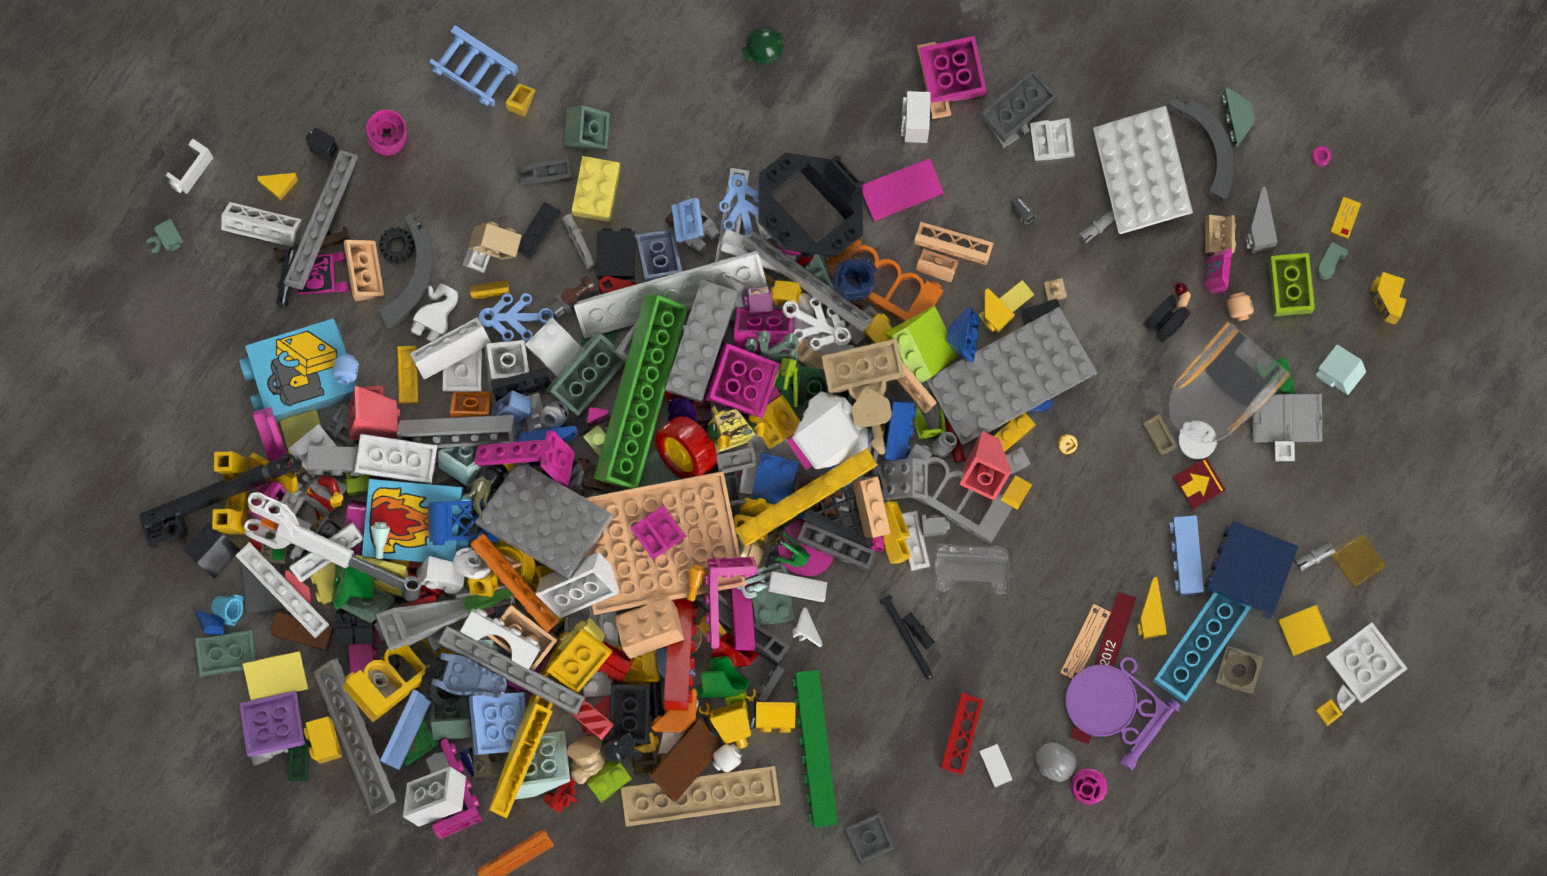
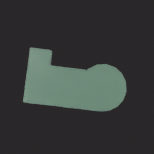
M1332 242L1317 268L1318 277L1323 280L1330 279L1335 273V265L1338 259L1344 260L1349 250Z

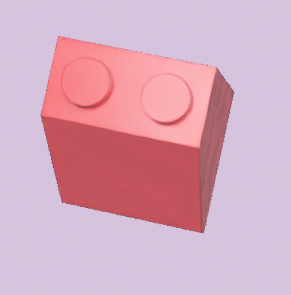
M354 386L348 406L349 440L359 441L360 434L396 439L399 426L398 420L400 418V409H397V401Z
M984 431L981 432L966 458L960 485L992 500L996 499L1011 473L999 438Z

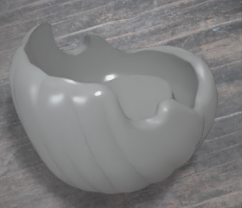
M1059 743L1044 744L1035 754V762L1039 772L1051 780L1063 782L1076 772L1077 760L1075 755Z

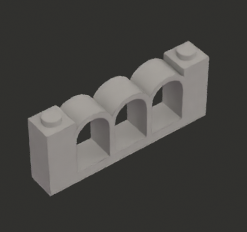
M915 444L907 459L926 460L928 465H940L945 472V478L933 498L927 495V499L915 500L991 544L1013 508L1001 501L1005 493L1002 495L999 493L995 500L991 499V506L979 525L975 524L960 514L966 502L975 491L968 489L967 494L956 511L937 501L947 482L953 478H961L963 472L953 471L950 473L947 463L941 458L932 457L929 447L924 444Z

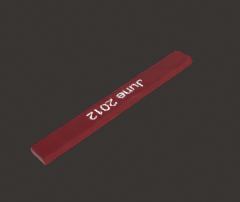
M1121 592L1117 593L1094 665L1114 667L1136 597ZM1074 725L1070 739L1089 744L1092 735L1082 732Z

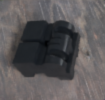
M342 608L335 610V645H353L355 638L356 645L374 644L373 622L369 623Z

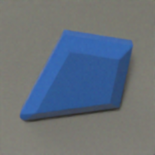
M196 610L195 615L204 633L223 635V618Z

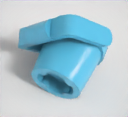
M233 594L232 597L217 596L211 604V610L215 615L226 620L224 624L236 626L238 619L243 613L244 597Z

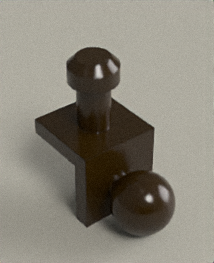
M656 752L642 753L640 759L632 756V766L634 767L635 774L651 772L666 754L660 753L657 755Z

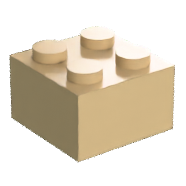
M494 222L481 223V225L474 226L468 248L505 260L516 257L522 235L517 234L516 230L511 228L502 229L499 227V224Z

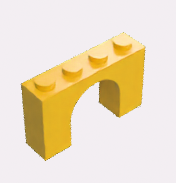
M233 451L214 452V471L221 474L224 479L248 470V458ZM248 491L226 499L224 509H213L212 529L227 535H246L244 526L247 522Z

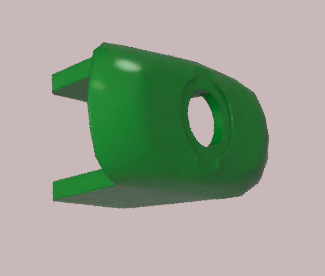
M337 565L332 594L334 609H340L350 596L366 599L372 598L375 578L353 567L343 568Z
M711 657L707 660L708 672H702V683L696 691L697 696L703 698L739 696L747 690L750 682L748 678L738 673L730 657Z

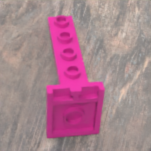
M553 430L547 431L545 440L478 445L474 463L484 466L541 461L540 466L556 482L568 487L575 452Z
M754 557L707 559L708 575H705V586H709V593L705 594L706 605H709V612H706V624H710V631H706L707 643H710L711 649L719 647L718 576L722 575L723 578H731L733 575L751 577L753 574H757V564Z
M447 738L442 740L441 746L450 767L462 774V771L465 769L461 760H456L454 754L457 753L454 743H449ZM468 777L465 780L463 798L468 810L454 813L453 817L448 819L444 817L435 821L436 824L432 825V828L439 839L483 821L477 810L479 802L476 796H472L469 791L472 786Z

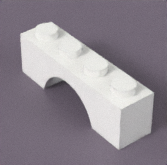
M472 608L460 632L476 641L486 635L503 637L511 646L512 661L529 670L540 651L539 642L531 637L527 639L521 636L522 633L513 627L511 629L505 627V623L497 618L493 620L487 617L485 611L479 608L477 610Z

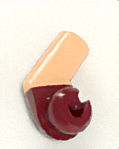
M1177 282L1174 289L1179 297L1176 307L1179 309L1180 307L1187 306L1191 294L1184 283Z

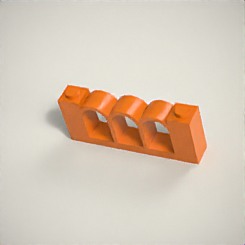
M860 239L837 257L830 256L826 262L832 277H834L839 263L848 259L852 260L860 253L869 254L873 258L877 271L882 267L894 269L897 279L885 299L874 292L863 299L901 322H905L926 309L936 306L943 295L944 290L941 289L942 286L934 281H927L924 285L922 278L917 274H902L900 266L895 261L890 259L879 261L877 252L872 247L861 246L862 241ZM912 280L918 284L920 293L907 313L889 301L902 282Z

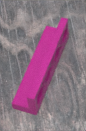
M272 407L253 412L268 460L271 462L281 458L287 451ZM289 460V461H288V467L290 468L292 465H291V462H290V460Z

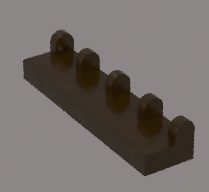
M344 226L343 231L334 234L328 231L320 250L343 244L344 240H351L347 227ZM294 245V246L289 247V248H292V250H293V249H297V250H298L299 245H296V246ZM277 247L273 248L276 261L282 263L285 249L279 251Z

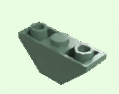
M1225 88L1223 95H1221L1222 105L1226 106L1227 109L1225 119L1226 123L1230 124L1231 131H1229L1230 141L1234 142L1235 147H1238L1255 122L1252 103L1232 89Z

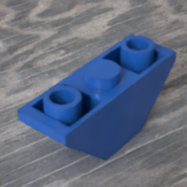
M968 307L948 327L947 342L955 353L971 363L974 362L980 318L971 307Z

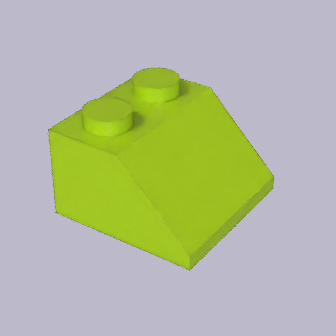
M605 760L603 768L595 775L589 777L586 783L602 803L632 781V778L620 762L613 763Z

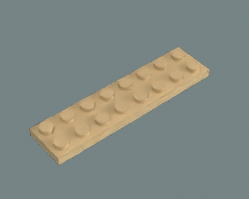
M775 766L697 777L677 802H673L656 783L621 788L626 827L780 805Z

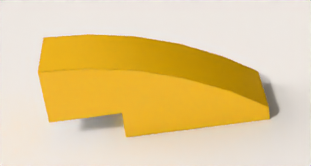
M889 501L884 503L890 533L883 535L890 564H900L912 557L905 541L911 535L897 501Z

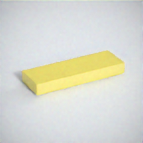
M1022 280L999 299L1012 312H1015L1030 300L1034 293ZM983 311L979 314V318L985 325L986 322L984 321Z

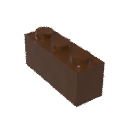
M283 610L282 613L276 612L270 634L274 637L328 652L334 629L330 627L331 624L329 623V626L317 638H314L289 611Z

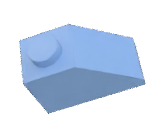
M512 390L491 406L490 416L514 415L515 423H519L528 417L532 411L531 398Z

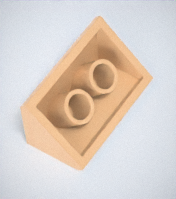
M344 240L352 294L355 301L385 296L376 242L369 240Z

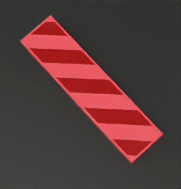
M585 700L577 715L570 713L601 740L614 726L612 722Z

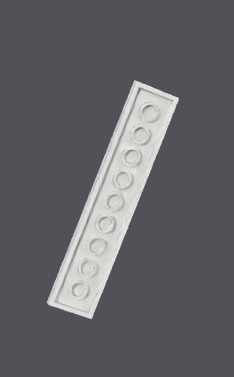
M758 250L573 303L584 339L592 337L595 332L603 334L634 325L639 318L645 295H660L691 309L701 280L718 284L722 275H725L753 288L768 286Z

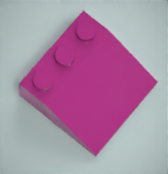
M975 36L919 48L931 103L967 100L987 95Z
M725 344L721 346L704 401L715 405L722 404L724 408L736 409L739 412L763 418L780 363L730 344Z

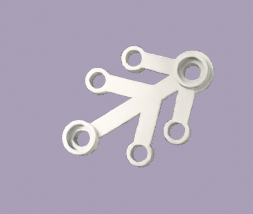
M813 297L809 302V307L814 310L817 319L798 310V305L794 301H787L784 304L782 312L786 317H796L813 326L803 330L796 329L793 334L800 333L802 335L801 338H798L799 342L804 337L822 332L830 335L821 339L813 338L809 344L812 350L817 351L821 346L831 343L839 346H845L849 343L851 333L847 328L842 327L838 314L835 312L834 315H831L829 313L831 309L828 307L826 315L832 319L834 328L827 325L821 308V301ZM812 301L818 302V306H814ZM791 308L793 313H788L786 309ZM838 335H843L844 339H839ZM812 342H817L819 346H813Z

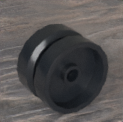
M1173 295L1166 298L1143 323V326L1149 332L1154 331L1161 325L1155 334V337L1161 343H1164L1170 336H1173L1191 314L1185 306L1180 307L1173 313L1179 302Z

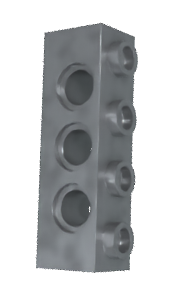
M807 522L803 523L796 540L800 544L866 572L869 570L876 554L871 549Z

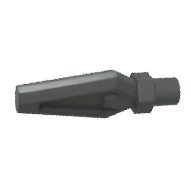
M936 403L927 413L920 409L929 429H939V405Z

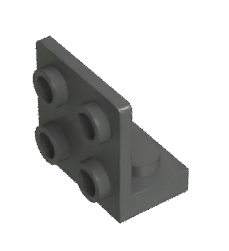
M757 657L750 666H743L739 674L749 679L747 695L752 697L754 689L757 692L755 700L767 702L784 674L785 669L779 666L776 667Z

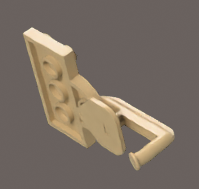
M897 339L822 356L829 393L834 394L849 390L850 395L856 400L852 406L854 423L860 428L872 426L874 440L871 442V445L880 455H883L886 451L880 424L888 422L892 416L890 402L884 397L886 381L905 377Z

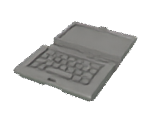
M1322 394L1270 395L1253 413V442H1321Z

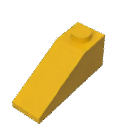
M1154 577L1151 581L1139 619L1140 624H1137L1138 635H1142V640L1167 635L1157 577Z

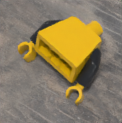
M753 689L754 695L748 697L746 690L744 695L748 702L743 700L712 710V705L706 703L708 707L706 712L702 706H699V712L705 714L704 720L709 728V732L717 738L723 739L727 744L735 741L738 749L745 748L748 745L746 738L751 736V730L756 726V701L754 699L757 696V692Z

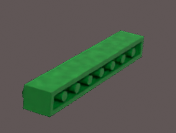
M819 670L796 672V677L792 678L793 689L798 691V697H795V706L800 708L801 715L797 716L798 728L802 727L803 735H799L800 746L805 748V754L802 755L803 766H807L808 774H804L805 786L809 785L810 793H806L807 804L812 805L809 821L810 824H814V828L837 826Z

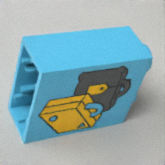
M334 318L246 345L248 357L239 360L245 380L255 379L259 393L250 395L254 411L272 407L277 423L280 420L349 401L354 386H356L355 380L349 382V384H340L332 375L335 359L346 354L342 337Z

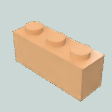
M869 476L852 481L864 537L874 538L889 534L890 528L878 477Z

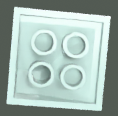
M565 731L543 733L515 799L535 797L570 781Z

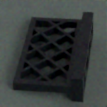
M844 487L831 494L833 505L824 507L821 500L819 501L820 510L814 512L808 508L797 515L798 518L868 549L872 544L870 543L871 538L864 537L860 533L859 526L862 524L861 522L857 523L855 513H858L859 510L853 511L850 502L856 499L855 493ZM843 491L846 499L837 503L834 493ZM847 503L850 512L841 515L838 506ZM835 507L838 517L830 520L827 517L826 510ZM851 515L854 525L845 527L842 518Z

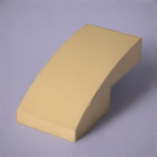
M805 338L798 342V348L794 350L799 353L798 359L808 367L824 369L822 361L824 354L819 350H812L809 346L810 342Z

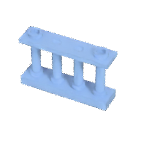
M455 25L451 30L453 42L438 63L433 59L429 61L432 67L431 70L438 75H445L479 97L478 100L485 106L489 104L494 107L495 101L491 98L506 75L511 74L515 76L519 71L518 66ZM464 43L469 47V51L453 73L444 66L458 46ZM479 53L484 56L485 61L468 83L460 78L473 57ZM495 63L500 67V72L487 91L483 93L476 86L490 65Z

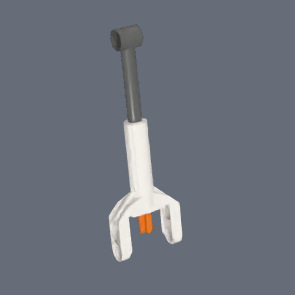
M258 492L249 495L247 502L249 509L263 516V520L250 519L245 523L244 532L248 537L274 549L285 548L290 543L295 544L343 568L353 567L402 590V596L407 601H415L419 598L421 581L417 577L411 576L403 579L356 557L353 550L300 526L295 514L287 505ZM254 499H259L262 502V504L259 506H255L251 503V501ZM275 507L279 512L272 514L269 512V509ZM254 524L258 526L259 529L256 531H250L248 529V526ZM273 533L276 537L274 539H268L266 538L265 534Z

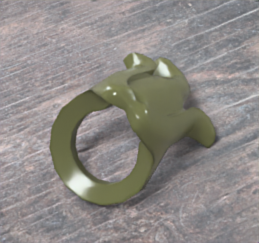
M484 476L470 483L467 487L469 494L464 495L466 498L474 496L472 505L480 518L482 517V511L479 503L482 500V505L488 507L487 498L491 491V481Z

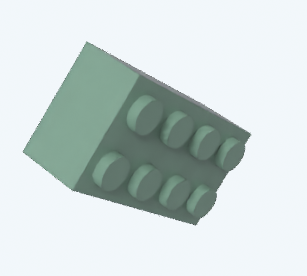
M595 332L546 390L563 403L573 415L579 416L625 362L614 353L617 348L601 333Z

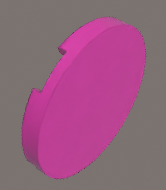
M801 519L791 523L785 528L786 533L796 541L803 523L807 521ZM783 536L785 542L796 549V547ZM798 543L807 550L806 552L811 554L805 566L802 568L798 565L795 568L787 563H783V565L795 575L812 577L824 572L834 558ZM778 544L779 557L793 561L791 558L793 552L785 546Z

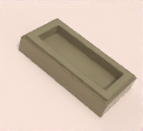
M1160 414L1142 422L1160 457L1178 447Z

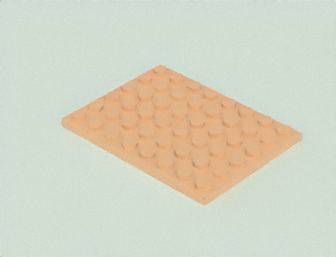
M724 472L586 498L612 513L614 517L585 558L599 552L611 564L619 589L618 594L593 604V615L644 606L670 597L671 600L688 597L690 589L689 567H693V564L705 567V571H708V558L741 557ZM662 505H665L687 537L653 560L633 533L631 527ZM722 575L718 576V591L746 586L745 577L741 575H733L731 578H723ZM705 578L699 589H697L696 595L709 593V586H705Z

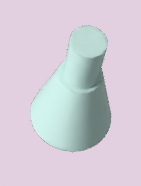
M375 522V525L371 526L376 546L375 558L383 559V550L390 527L386 526L384 522Z

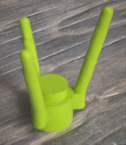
M783 358L774 385L781 372V375L785 376L783 388L786 390L789 377L793 375L794 407H798L797 361Z

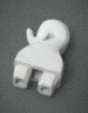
M439 284L435 293H433V288L428 286V296L431 300L437 301L443 295L447 299L420 308L413 318L414 323L411 332L421 336L424 329L429 330L430 333L427 337L429 342L446 334L448 330L447 318L457 305L458 292L444 284Z

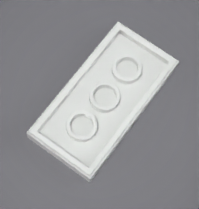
M360 434L354 473L432 484L437 446Z

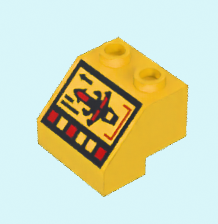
M1383 272L1380 277L1377 276L1373 281L1370 291H1373L1372 299L1383 320L1396 324L1402 316L1407 300L1399 297L1405 279Z

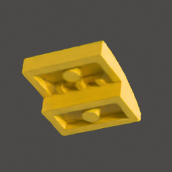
M783 395L766 406L763 418L752 415L748 417L751 422L757 424L765 422L769 425L768 433L764 432L763 436H761L769 450L793 435L798 424L801 422Z
M1317 605L1279 620L1293 656L1332 641Z

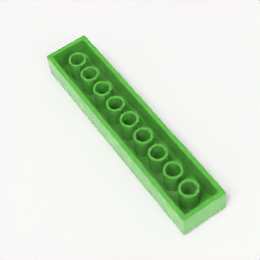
M645 295L594 479L624 490L638 488L688 310L687 306L660 295Z

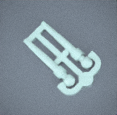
M782 562L768 565V568L766 566L758 568V576L753 574L750 579L746 580V585L760 581L761 584H755L754 587L749 586L747 589H745V586L736 588L740 589L746 598L757 597L756 592L762 591V589L769 586V582L765 583L764 579L770 578L771 572L762 575L763 572L780 567L781 569L774 572L788 574L787 569Z

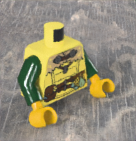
M718 404L711 409L715 417L708 424V440L715 444L717 452L747 443L756 432L759 437L763 436L764 432L768 433L769 425L767 423L760 422L757 424L751 422L736 409L725 412L722 404Z

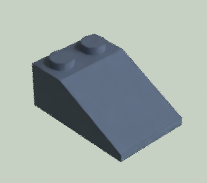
M673 229L636 235L644 282L682 272Z

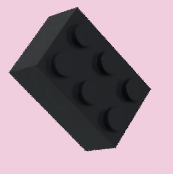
M611 681L610 722L614 726L610 729V739L620 738L624 734H631L635 743L649 744L650 682L622 681L620 683L619 681Z

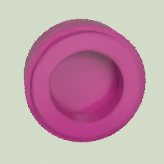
M1324 146L1315 148L1311 156L1313 163L1317 166L1327 165L1331 159L1330 150Z

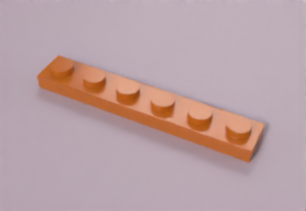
M484 533L470 544L474 551L487 563V566L495 572L500 581L508 587L513 596L522 603L526 611L535 618L541 628L548 632L560 622Z

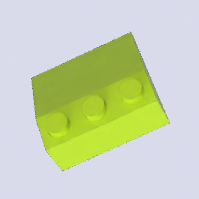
M935 306L885 332L888 340H898L901 360L920 383L933 377L959 356L947 342L948 332Z

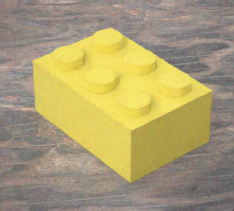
M582 156L572 207L573 216L610 222L621 169L619 162Z

